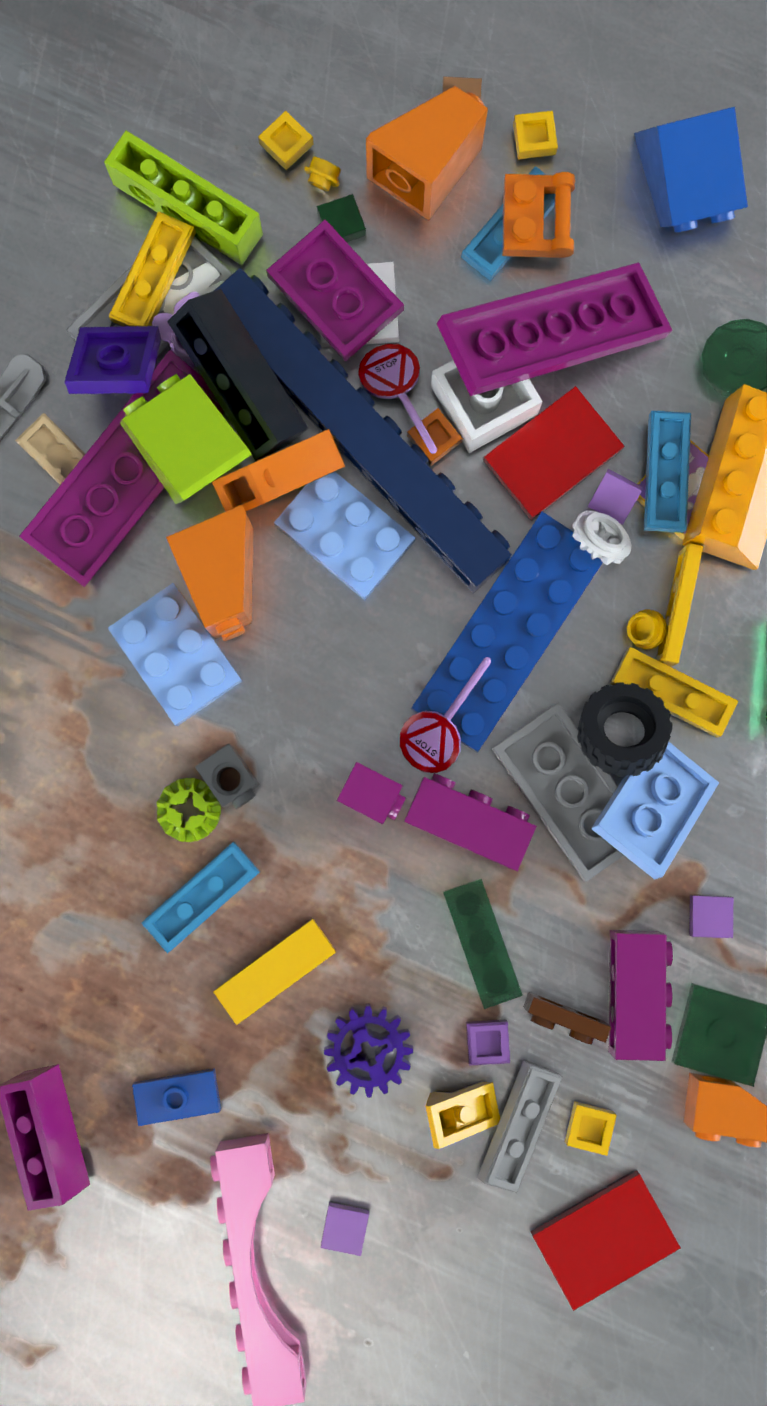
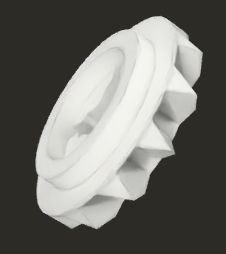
M591 510L584 511L578 515L572 524L574 528L573 538L581 542L580 549L587 550L591 554L592 560L598 557L606 565L611 562L620 564L631 552L632 544L629 535L617 520L607 514Z

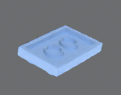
M335 471L306 484L274 522V525L364 600L373 592L416 539Z
M174 583L108 627L117 643L175 726H179L242 682L237 672Z
M668 742L662 759L659 763L656 762L651 770L648 772L643 771L637 776L626 775L622 779L591 829L654 880L664 876L719 782Z

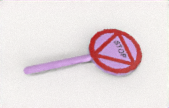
M384 344L373 348L365 354L359 365L358 375L361 385L369 394L378 398L392 399L399 397L430 453H436L437 447L406 394L413 389L419 380L420 365L417 356L409 348L400 344Z
M489 657L483 659L445 715L434 711H422L413 714L403 724L400 732V748L406 760L413 767L422 772L438 773L447 770L456 762L461 751V738L451 719L490 665L491 659Z

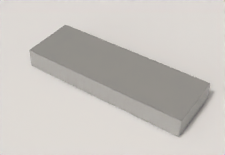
M523 1061L477 1177L484 1184L515 1193L518 1192L563 1076L555 1071Z

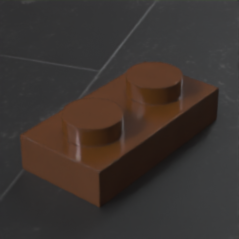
M532 992L528 993L523 1006L528 1013L532 1014L530 1021L551 1030L554 1029L555 1024L571 1029L569 1036L586 1044L592 1045L594 1039L606 1043L611 1030V1026L604 1020Z

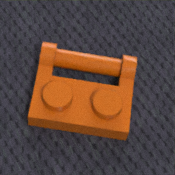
M559 172L554 175L505 174L502 256L566 258L574 254V240L570 238L571 192L575 189L574 174L570 172ZM544 194H555V238L552 240L543 239Z

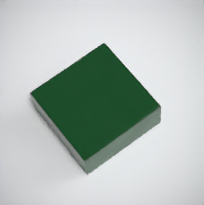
M353 194L317 206L320 222L326 219L346 242L366 236V228Z

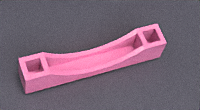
M269 1133L220 1141L215 1151L216 1155L211 1156L210 1165L213 1181H220L222 1197L217 1198V1215L219 1223H226L228 1239L223 1240V1255L225 1265L232 1266L234 1281L229 1283V1295L232 1309L238 1308L241 1324L236 1325L235 1333L238 1352L245 1351L247 1367L242 1368L244 1394H251L253 1406H285L302 1403L305 1400L306 1377L300 1341L284 1327L271 1309L261 1288L255 1265L254 1234L256 1219L275 1176Z

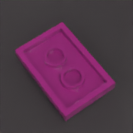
M326 219L266 270L267 277L345 362L404 311V304Z

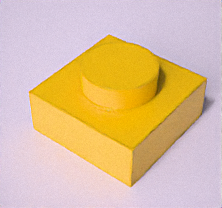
M284 111L258 136L259 144L285 170L290 168L314 145L313 136L287 111Z
M553 111L514 115L513 127L518 159L556 155L558 145Z
M574 1101L565 1138L566 1145L607 1156L617 1117L616 1113L611 1110Z

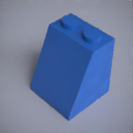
M735 107L659 125L634 133L660 227L673 226L674 233L697 228V220L711 217V223H718L734 219L735 210L748 207Z

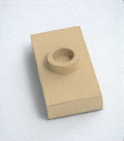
M45 413L15 440L59 485H61L85 455Z

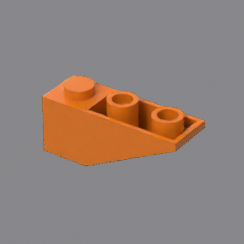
M330 429L218 478L212 481V484L225 512L242 504L245 511H248L345 467V464Z
M689 1073L683 1122L695 1132L697 1138L717 1142L720 1141L721 1136L736 1138L738 1144L756 1148L761 1147L762 1142H767V1105L729 1078Z

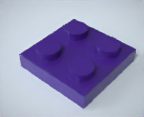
M80 327L64 381L68 393H149L161 343L159 327Z

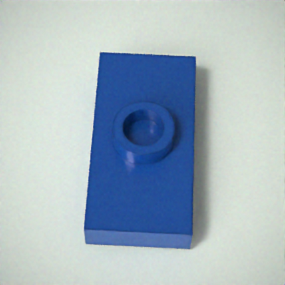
M215 1068L138 1081L132 1084L138 1126L219 1113L221 1111Z

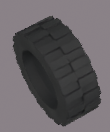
M624 682L616 683L612 686L606 685L601 687L600 691H595L590 695L589 701L585 702L577 729L579 730L577 735L578 743L582 746L581 751L583 755L590 759V763L594 767L601 768L602 772L617 774L618 777H625L626 775L637 776L643 771L648 772L651 770L655 763H659L671 737V714L669 709L665 708L664 701L660 697H656L653 691L648 688L644 689L639 687L638 684L631 683L629 685L624 684ZM616 713L632 714L642 722L644 737L638 744L624 747L616 745L605 734V721Z

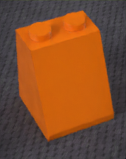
M454 86L372 131L366 138L367 179L429 221L481 151L488 108L484 106L481 99L475 94L465 93Z
M242 504L166 537L205 629L215 639L222 637L223 641L245 633L244 627L252 624L254 529Z

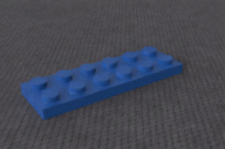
M543 511L411 707V710L416 713L434 711L445 715L483 659L489 657L491 659L490 665L451 719V722L458 730L461 743L476 753L479 752L603 563L598 557L592 560L591 554L587 550L580 549L581 542L573 538L574 532Z

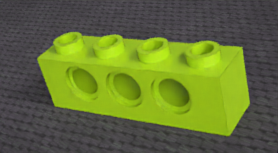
M125 130L104 161L114 186L157 213L158 211L194 226L196 231L195 237L240 265H243L263 235L258 212Z

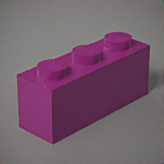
M356 762L336 801L384 824L387 817L395 821L406 797L399 794L403 785Z
M434 773L431 780L426 777L422 778L404 819L405 823L518 872L537 827L528 822L529 814L511 806H507L505 812L490 806L493 798L472 789L468 796L453 789L456 782Z
M610 930L609 1025L611 1030L609 1033L608 1052L615 1060L666 1061V1049H671L672 1029L670 1024H666V1007L670 1008L672 1006L673 993L671 983L666 982V966L672 965L673 948L671 941H667V935L662 932Z
M59 1064L24 1071L0 1084V1106L27 1210L64 1205L88 1187L90 1181Z

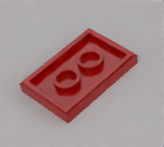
M575 386L485 455L483 462L532 521L542 511H545L622 451L625 446Z
M637 1170L531 1231L537 1246L573 1311L681 1249Z

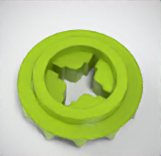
M182 778L174 781L164 788L156 802L157 820L165 834L181 842H194L207 837L216 828L221 815V804L206 782L196 778ZM191 792H193V806L199 808V811L205 812V815L190 816L189 821L183 827V813L178 812L172 806L186 804L187 799L191 796Z

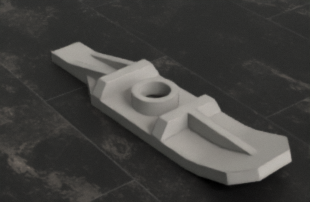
M28 354L13 356L0 377V442L30 406L46 382L44 366Z

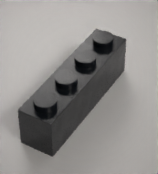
M221 289L189 299L167 321L255 461L286 447L308 429V426Z

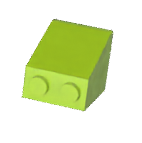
M177 374L173 375L157 387L161 394L149 402L143 396L123 409L127 416L120 422L175 504L186 500L252 455L191 374L182 380Z

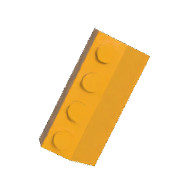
M744 384L725 399L682 545L686 546L689 543L704 546L703 552L752 570H757L767 539V392Z

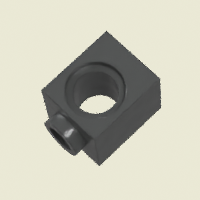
M227 744L195 767L222 807L227 808L233 804L238 809L256 796L253 789L260 784L231 744ZM228 768L238 770L241 777L239 786L232 791L225 790L220 783L221 774Z

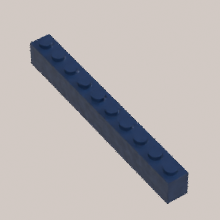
M239 268L214 290L221 289L289 398L321 432L330 429L337 448L343 456L473 594L509 561L512 554L508 551L510 545L504 536L497 530L490 532L481 522L483 516L479 510L469 501L463 503L453 493L456 488L446 475L441 472L436 475L427 465L429 460L425 453L415 444L409 446L400 437L402 431L392 418L387 415L382 418L373 408L375 402L371 396L361 387L356 390L346 380L349 376L338 361L332 359L329 362L320 352L322 347L317 339L309 331L302 333L293 324L295 318L289 309L282 303H279L277 306L267 296L269 294L267 287L256 275L249 277Z

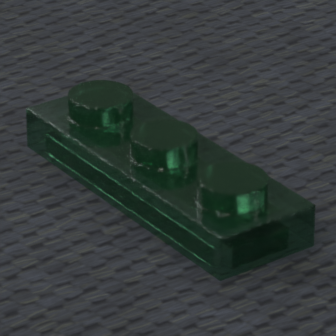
M478 878L442 891L483 1008L487 1009L523 996L482 879Z

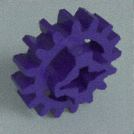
M370 1004L365 1005L363 1014H358L357 1010L351 1007L349 1008V1020L346 1021L340 1016L336 1018L335 1022L339 1031L328 1030L326 1037L334 1042V1045L324 1047V1055L334 1057L327 1064L328 1072L338 1070L340 1073L336 1079V1084L340 1086L349 1081L351 1083L350 1094L352 1095L358 1091L359 1087H364L367 1098L372 1097L373 1087L378 1086L385 1095L388 1093V1081L392 1080L398 1085L402 1083V1078L398 1072L399 1069L409 1071L411 1068L410 1062L403 1058L404 1055L413 1054V1045L403 1044V1041L410 1036L409 1029H397L401 1022L399 1015L394 1016L391 1020L386 1018L387 1007L383 1006L378 1014L372 1013ZM367 1023L380 1025L387 1031L378 1033L369 1029ZM352 1030L353 1044L341 1052L342 1041L345 1035ZM368 1041L371 1047L378 1045L375 1049L374 1058L369 1059L366 1053L359 1054L362 1051L363 1042ZM396 1048L395 1059L391 1066L385 1070L383 1063L385 1056ZM360 1068L367 1071L370 1077L358 1075L351 1071V1069Z

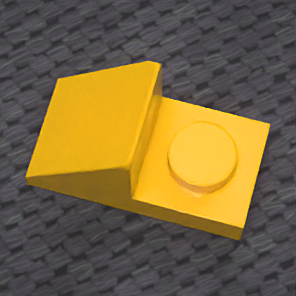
M482 1081L453 1093L432 1092L425 1105L433 1147L435 1149L443 1148L496 1126L500 1121L493 1082Z

